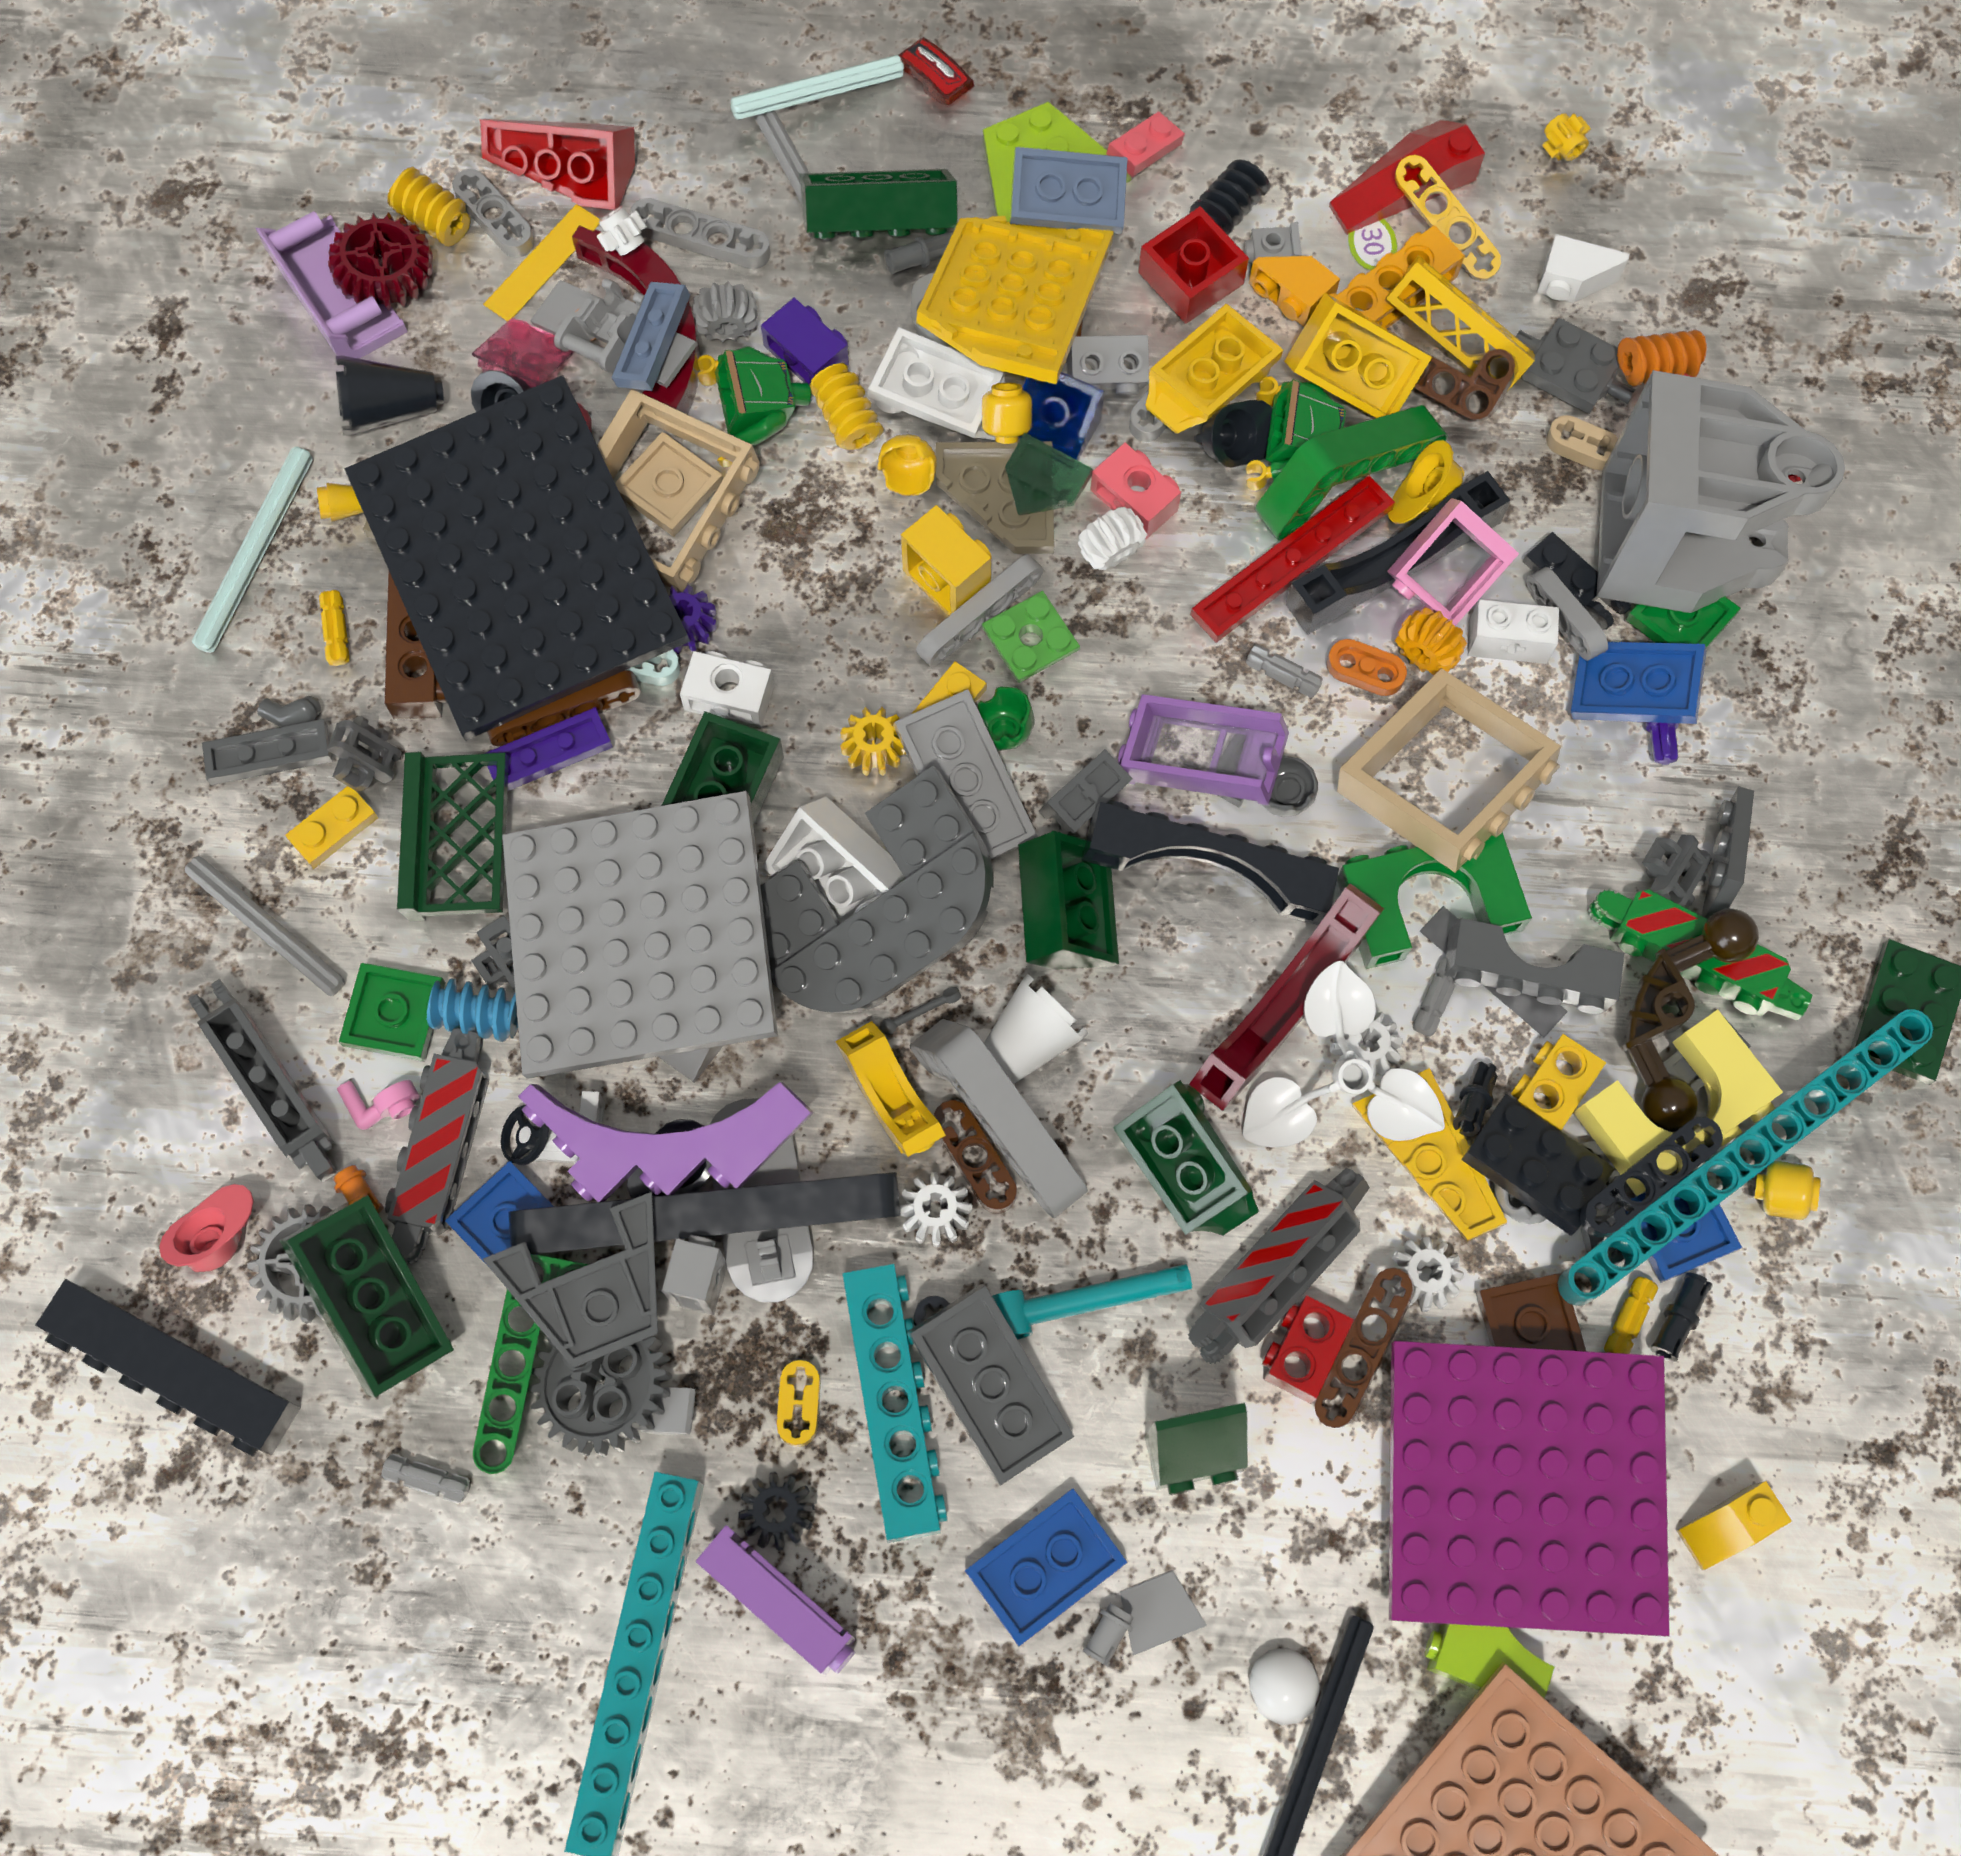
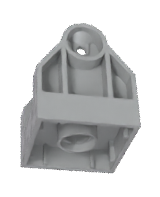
M1653 370L1602 470L1597 597L1692 613L1716 602L1724 596L1728 597L1743 589L1762 588L1772 584L1781 575L1789 561V526L1783 519L1792 515H1809L1820 511L1843 480L1845 465L1841 453L1833 443L1819 434L1806 431L1751 387ZM1794 474L1799 476L1803 483L1796 484L1792 482L1788 475ZM1749 538H1759L1763 542V546H1754Z

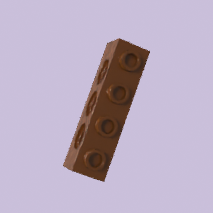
M388 570L385 705L394 720L442 718V703H447L420 640L412 641L417 633ZM426 669L422 676L411 678L415 671Z

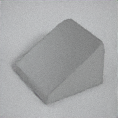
M662 1387L671 1393L670 1397L658 1398L656 1402L665 1411L664 1414L651 1413L648 1418L652 1422L654 1429L649 1430L641 1426L639 1430L660 1435L690 1434L696 1394L695 1389Z

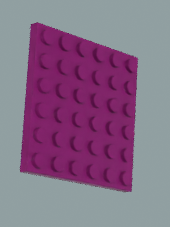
M1393 1341L1391 1343L1389 1620L1670 1637L1664 1356Z

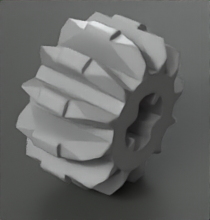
M729 281L724 285L713 283L712 288H701L699 295L693 297L692 311L695 326L697 327V332L705 335L707 340L718 338L721 342H724L726 339L737 341L738 336H749L750 330L757 327L756 300L753 297V292L745 290L743 284L732 286Z

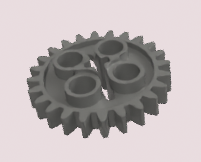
M655 1336L648 1337L594 1359L582 1367L572 1368L547 1337L553 1349L550 1353L544 1351L537 1352V1356L545 1363L543 1367L531 1370L532 1374L540 1378V1383L528 1387V1391L541 1397L531 1405V1409L538 1413H544L537 1423L545 1429L551 1428L548 1434L550 1439L556 1442L562 1440V1447L573 1451L578 1446V1452L585 1456H589L594 1448L597 1454L605 1457L609 1451V1444L617 1451L624 1452V1438L628 1437L630 1440L639 1443L641 1440L638 1429L641 1426L649 1430L654 1429L648 1417L651 1413L663 1415L665 1411L656 1402L658 1398H667L671 1394L660 1387L661 1382L672 1378L671 1373L660 1369L661 1366L670 1360L669 1356L663 1352H657L663 1344L661 1340ZM632 1355L633 1362L631 1367L626 1372L620 1373L619 1365L626 1356ZM604 1379H605L604 1385H603V1384H598V1385H596V1382H597V1381H604ZM580 1392L581 1401L574 1410L569 1411L568 1404L570 1398ZM622 1398L621 1411L616 1416L610 1418L609 1409L611 1404L615 1400ZM595 1413V1419L590 1422L589 1419Z

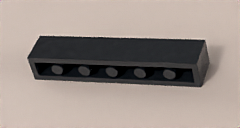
M64 1279L35 1326L49 1333L44 1340L66 1353H69L72 1347L85 1353V1356L81 1361L104 1374L109 1367L123 1374L118 1381L122 1385L139 1394H143L146 1388L160 1395L155 1403L177 1415H180L183 1408L197 1416L193 1422L194 1425L215 1436L218 1435L221 1429L234 1436L231 1445L252 1457L256 1455L258 1450L273 1455L300 1410L299 1406L67 1279Z

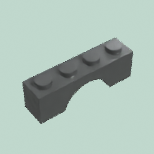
M1460 918L1449 932L1446 953L1447 963L1444 975L1447 977L1455 976V982L1461 986H1489L1496 988V992L1502 995L1519 996L1526 994L1537 997V1001L1543 1004L1560 1005L1563 1002L1576 1005L1578 1010L1585 1013L1600 1014L1619 1001L1625 953L1584 944L1570 956L1566 964L1552 968L1538 967L1525 962L1512 951L1505 939L1502 926Z

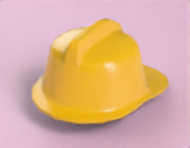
M1444 440L1435 441L1419 454L1409 474L1392 497L1395 505L1393 510L1388 513V517L1393 523L1403 524L1414 519L1423 511L1429 512L1462 485L1464 470L1453 460V450L1449 443Z

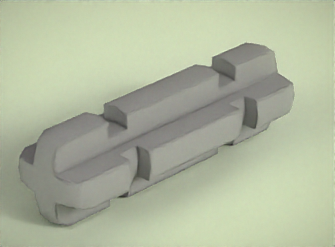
M1255 645L1251 649L1246 661L1249 667L1259 672L1261 669H1264L1266 671L1265 675L1292 689L1295 686L1299 687L1298 692L1310 698L1317 694L1323 681L1321 676L1310 670L1308 673L1303 672L1304 667L1276 653L1274 656L1270 655V650L1261 645Z
M1443 958L1435 973L1436 976L1432 980L1421 1005V1010L1413 1024V1029L1425 1036H1432L1436 1032L1440 1023V1017L1444 1013L1455 988L1456 977L1444 975L1447 958Z
M390 1454L384 1462L381 1476L385 1480L397 1484L402 1480L404 1481V1486L436 1497L442 1493L444 1494L443 1499L455 1503H462L469 1491L470 1480L467 1477L454 1473L452 1477L447 1476L448 1471L414 1460L412 1464H409L408 1458L396 1454Z

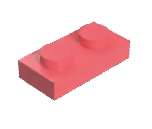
M1158 111L1109 143L1106 155L1127 157V173L1133 177L1182 145L1185 133Z

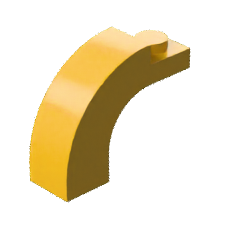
M873 1021L835 1041L865 1099L901 1154L905 1153L909 1157L914 1153L924 1152L931 1148L935 1141L946 1136L939 1121L923 1104L912 1088L885 1035Z

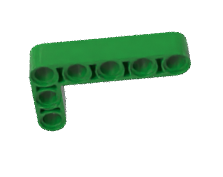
M1424 405L1317 435L1304 442L1295 451L1259 500L1255 511L1276 539L1282 541L1306 523L1333 486L1415 461L1428 445L1435 441H1446L1448 435Z
M531 1255L533 1262L538 1264L543 1271L541 1283L562 1276L566 1272L589 1265L546 1256ZM508 1289L504 1300L473 1447L475 1465L487 1474H498L504 1471L511 1464L514 1457L540 1328L535 1322L525 1332H517L510 1327L508 1315L513 1308L521 1305ZM508 1350L519 1351L525 1359L523 1371L516 1376L504 1375L499 1368V1359ZM498 1395H508L516 1404L514 1415L505 1421L494 1419L489 1411L491 1401ZM489 1440L501 1441L506 1447L505 1459L497 1465L485 1464L480 1457L482 1445Z

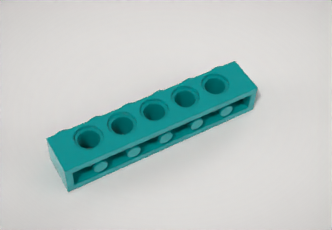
M894 1264L842 1273L886 1540L888 1543L941 1534L939 1523L946 1522L948 1519L943 1494L934 1496L931 1478L940 1476L936 1450H926L924 1433L931 1432L932 1427L928 1405L919 1406L916 1389L924 1387L920 1361L911 1362L908 1345L914 1343L907 1331L914 1327L913 1318L904 1319L901 1302L909 1301L905 1275L896 1276ZM878 1304L887 1305L893 1310L891 1320L883 1325L874 1324L868 1318L870 1310ZM892 1347L898 1350L901 1355L899 1363L889 1369L880 1367L875 1360L877 1353L881 1349ZM895 1390L903 1392L908 1397L906 1408L898 1413L889 1412L883 1406L884 1397L889 1392ZM901 1434L911 1436L916 1442L914 1452L904 1458L895 1456L890 1450L892 1440ZM907 1479H916L924 1487L922 1497L913 1503L904 1502L898 1496L900 1484Z

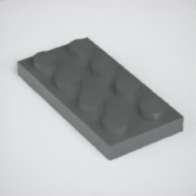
M980 1284L907 1331L986 1466L1000 1486L1075 1437L985 1285Z

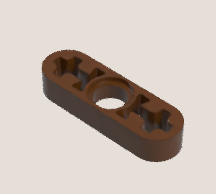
M956 1100L943 1102L934 1112V1117L939 1121L946 1135L940 1139L981 1206L986 1211L994 1214L1008 1211L1014 1205L1017 1194V1187L1013 1178L968 1107ZM948 1112L954 1117L960 1114L963 1116L960 1120V1128L965 1137L970 1131H973L975 1134L963 1139L957 1147H954L952 1144L958 1142V1135L951 1126L946 1128L942 1126L945 1123V1114ZM979 1146L985 1150L987 1160L984 1165L978 1168H971L964 1163L962 1155L968 1147ZM993 1166L998 1170L991 1173V1178L996 1186L1003 1187L1005 1185L1008 1188L1005 1191V1201L1001 1203L997 1198L989 1200L986 1197L990 1193V1187L985 1178H982L979 1183L974 1179L986 1175Z

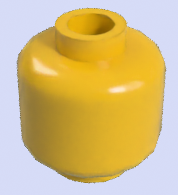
M1009 382L997 383L992 385L991 390L982 396L983 430L987 434L995 436V441L998 443H1016L1019 436L1027 434L1032 428V398L1029 393L1022 390L1023 387L1020 384Z
M1774 1161L1768 1165L1766 1174H1757L1754 1199L1763 1200V1210L1769 1216L1804 1220L1808 1217L1810 1211L1817 1212L1821 1178L1814 1177V1172L1808 1165Z

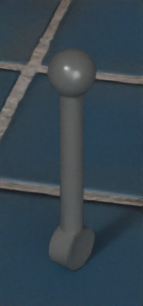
M948 988L943 992L942 996L893 1020L889 1018L884 1019L880 1024L881 1031L887 1035L893 1034L898 1026L945 1003L957 1002L961 998L958 988Z

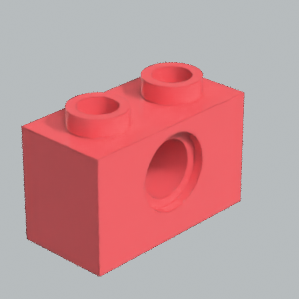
M1126 442L1092 471L1090 491L1112 510H1116L1119 507L1131 508L1135 516L1138 515L1144 524L1143 528L1147 533L1145 540L1179 509L1181 491L1177 483L1170 476L1162 475L1158 472L1143 452L1135 451ZM1141 486L1146 490L1138 492L1132 490L1131 487Z

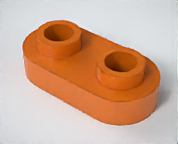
M1352 639L1336 642L1330 649L1327 658V669L1335 679L1381 696H1390L1397 693L1402 688L1407 676L1406 665L1401 658ZM1348 660L1352 663L1353 667L1345 668L1341 665L1340 661ZM1386 674L1390 677V681H1381L1378 675Z

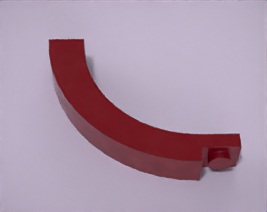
M579 225L572 235L578 259L621 279L636 292L645 295L650 282L680 284L678 278L666 262L644 243L629 253L620 256L616 249L606 252L597 238V235L601 233L599 230L591 231ZM689 301L676 333L696 341L698 345L668 387L655 382L652 391L644 390L642 394L687 415L696 395L699 381L697 374L700 372L698 366V359L700 357L699 343Z
M1350 883L1287 968L1245 1019L1209 1055L1189 1085L1224 1111L1304 1018L1305 998L1313 981L1324 969L1334 962L1343 961L1345 964L1365 939V935L1381 915L1384 908Z

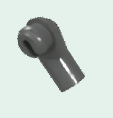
M305 696L303 699H297L285 706L265 698L260 703L257 714L279 727L314 721L316 716L320 714L321 706L318 700L312 696Z

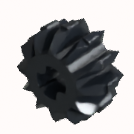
M771 1472L769 1475V1488H765L763 1482L756 1478L752 1483L760 1492L759 1495L754 1497L750 1493L744 1492L741 1499L747 1504L753 1505V1509L739 1511L738 1517L740 1520L755 1519L744 1530V1534L747 1537H752L763 1529L758 1539V1546L765 1549L773 1535L776 1550L783 1551L785 1548L784 1535L786 1534L789 1535L796 1545L801 1543V1537L794 1530L797 1525L805 1530L812 1529V1522L802 1518L801 1514L812 1513L816 1508L815 1504L810 1502L799 1504V1501L810 1493L806 1485L791 1493L796 1483L794 1475L789 1474L783 1486L780 1487L777 1472ZM774 1500L779 1505L782 1504V1501H786L788 1504L783 1510L786 1518L779 1523L775 1518L771 1522H768L766 1519L771 1513L768 1505Z

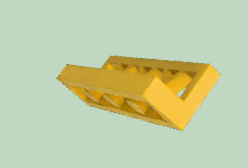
M1419 255L1408 267L1404 277L1386 297L1391 304L1473 372L1479 364L1476 360H1481L1489 352V344L1495 349L1510 352L1518 362V373L1510 388L1535 361V354L1528 346ZM1412 279L1425 289L1426 304L1410 306L1399 297ZM1430 294L1440 303L1431 304ZM1431 310H1450L1455 315V329L1438 330L1432 325ZM1418 311H1426L1427 320ZM1460 320H1462L1469 327L1460 328ZM1472 333L1480 335L1484 339L1485 353L1468 355L1461 349L1460 335ZM1456 335V344L1447 336Z

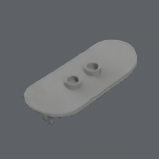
M759 1098L741 1099L727 1104L715 1114L710 1124L723 1121L752 1105ZM793 1136L742 1187L801 1182ZM712 1177L714 1190L735 1188L732 1184L725 1188ZM808 1226L722 1235L727 1269L733 1284L745 1296L759 1302H780L794 1296L806 1284L813 1268V1249Z

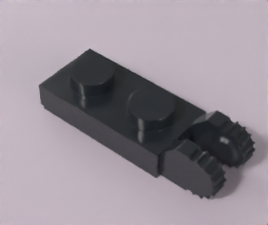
M1553 531L1525 556L1523 562L1533 572L1549 567L1603 630H1607L1614 624V617L1609 610H1606L1600 602L1595 601L1600 598L1597 597L1598 572ZM1600 598L1620 615L1626 613L1631 608L1629 602Z

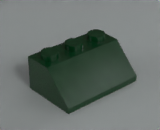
M1052 831L1018 845L1026 963L1054 970L1119 965L1112 869L1082 860L1086 840Z

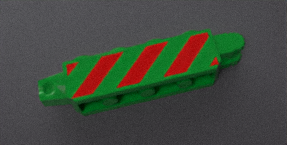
M1610 889L1608 891L1604 890L1596 896V900H1593L1588 910V916H1591V920L1593 919L1595 922H1599V925L1613 931L1610 940L1619 944L1618 946L1623 952L1635 957L1642 956L1652 962L1656 960L1655 954L1657 951L1663 948L1667 951L1702 935L1703 927L1708 920L1649 889L1637 892L1632 899L1620 893L1615 894ZM1758 944L1753 953L1742 961L1727 963L1713 957L1680 972L1682 977L1694 982L1696 988L1709 995H1719L1733 1002L1734 1007L1739 1011L1749 1015L1757 1014L1762 1017L1767 1011H1771L1798 1021L1805 1014L1813 996L1788 978L1791 968L1786 958Z

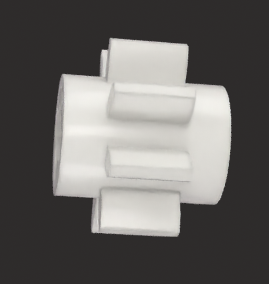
M623 206L599 221L603 232L599 233L597 238L606 252L616 249L619 255L623 256L644 242L640 231L647 226L637 210L627 214Z

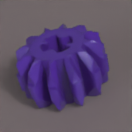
M689 584L683 592L679 593L676 587L672 585L669 597L690 641L673 650L679 654L683 646H688L690 651H696V642L698 641L709 645V633L716 632L717 622L714 619L717 614L715 605L708 602L707 594L704 591L694 594L693 587Z

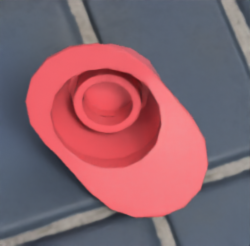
M233 1184L222 1187L211 1194L191 1212L181 1217L168 1228L162 1236L159 1246L161 1257L170 1265L178 1267L188 1266L194 1272L213 1271L225 1265L236 1253L242 1233L241 1229L245 1226L252 1213L254 1203L252 1192L244 1185Z

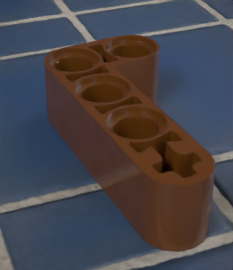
M1493 349L1483 356L1470 377L1430 355L1432 359L1414 388L1467 418L1478 421L1486 420L1496 412L1516 378L1518 362L1510 352L1502 349ZM1503 356L1509 362V371L1504 377L1495 379L1489 373V365L1493 359ZM1443 373H1450L1455 379L1454 389L1447 395H1441L1436 389V380ZM1483 391L1489 398L1488 407L1484 412L1475 414L1469 407L1470 397L1476 392Z

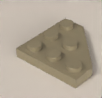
M936 442V485L1014 554H1054L1052 442H1016L1011 444L998 442Z

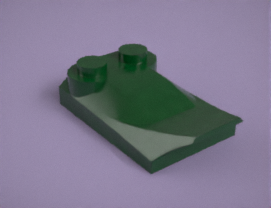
M1179 1080L1118 1123L1113 1129L1185 1235L1194 1231H1206L1224 1236L1260 1211L1255 1203L1251 1187L1203 1114L1204 1101L1201 1094L1194 1087L1183 1084Z

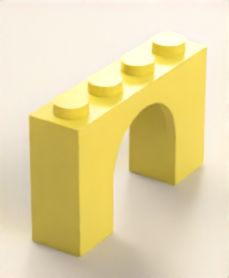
M1718 1009L1672 1042L1704 1083L1708 1097L1706 1117L1715 1121L1722 1130L1723 1141L1721 1147L1743 1132L1738 1125L1748 1117L1756 1123L1775 1109L1771 1101L1782 1094L1783 1091ZM1618 1080L1573 1112L1620 1175L1673 1134V1132L1666 1131L1652 1123ZM1705 1131L1695 1132V1137L1682 1146L1687 1153L1698 1145L1705 1144L1704 1141L1708 1137ZM1667 1152L1658 1155L1657 1166L1659 1170L1666 1175H1672L1671 1173L1679 1167L1676 1158ZM1635 1178L1626 1180V1183L1636 1196L1646 1191L1644 1184L1640 1180Z

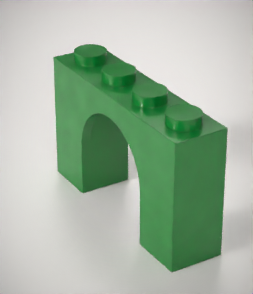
M1503 832L1497 837L1491 835L1485 841L1484 849L1476 860L1474 858L1470 861L1467 860L1456 873L1420 848L1409 849L1407 845H1401L1387 850L1382 856L1369 858V855H1359L1350 858L1342 866L1337 877L1341 893L1351 883L1384 908L1381 915L1365 935V939L1359 945L1365 969L1403 961L1411 951L1412 945L1398 904V891L1405 881L1414 876L1437 874L1453 880L1469 897L1477 921L1502 926L1504 936L1523 931L1532 919Z

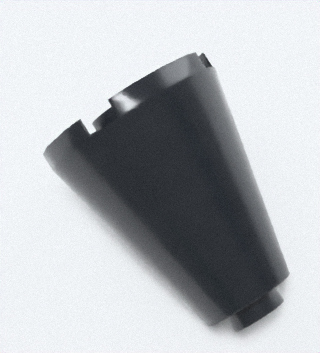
M335 356V363L344 367V371H336L340 416H343V421H349V426H342L343 436L358 434L437 412V404L444 403L442 380H435L433 372L348 356Z

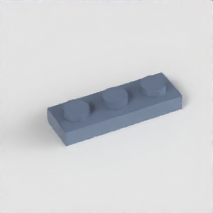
M650 282L611 377L617 387L653 390L690 297V293L685 285Z

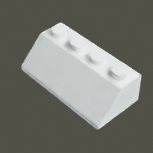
M827 797L798 808L762 866L774 877L795 861L803 862L840 923L905 880L904 875L892 856Z

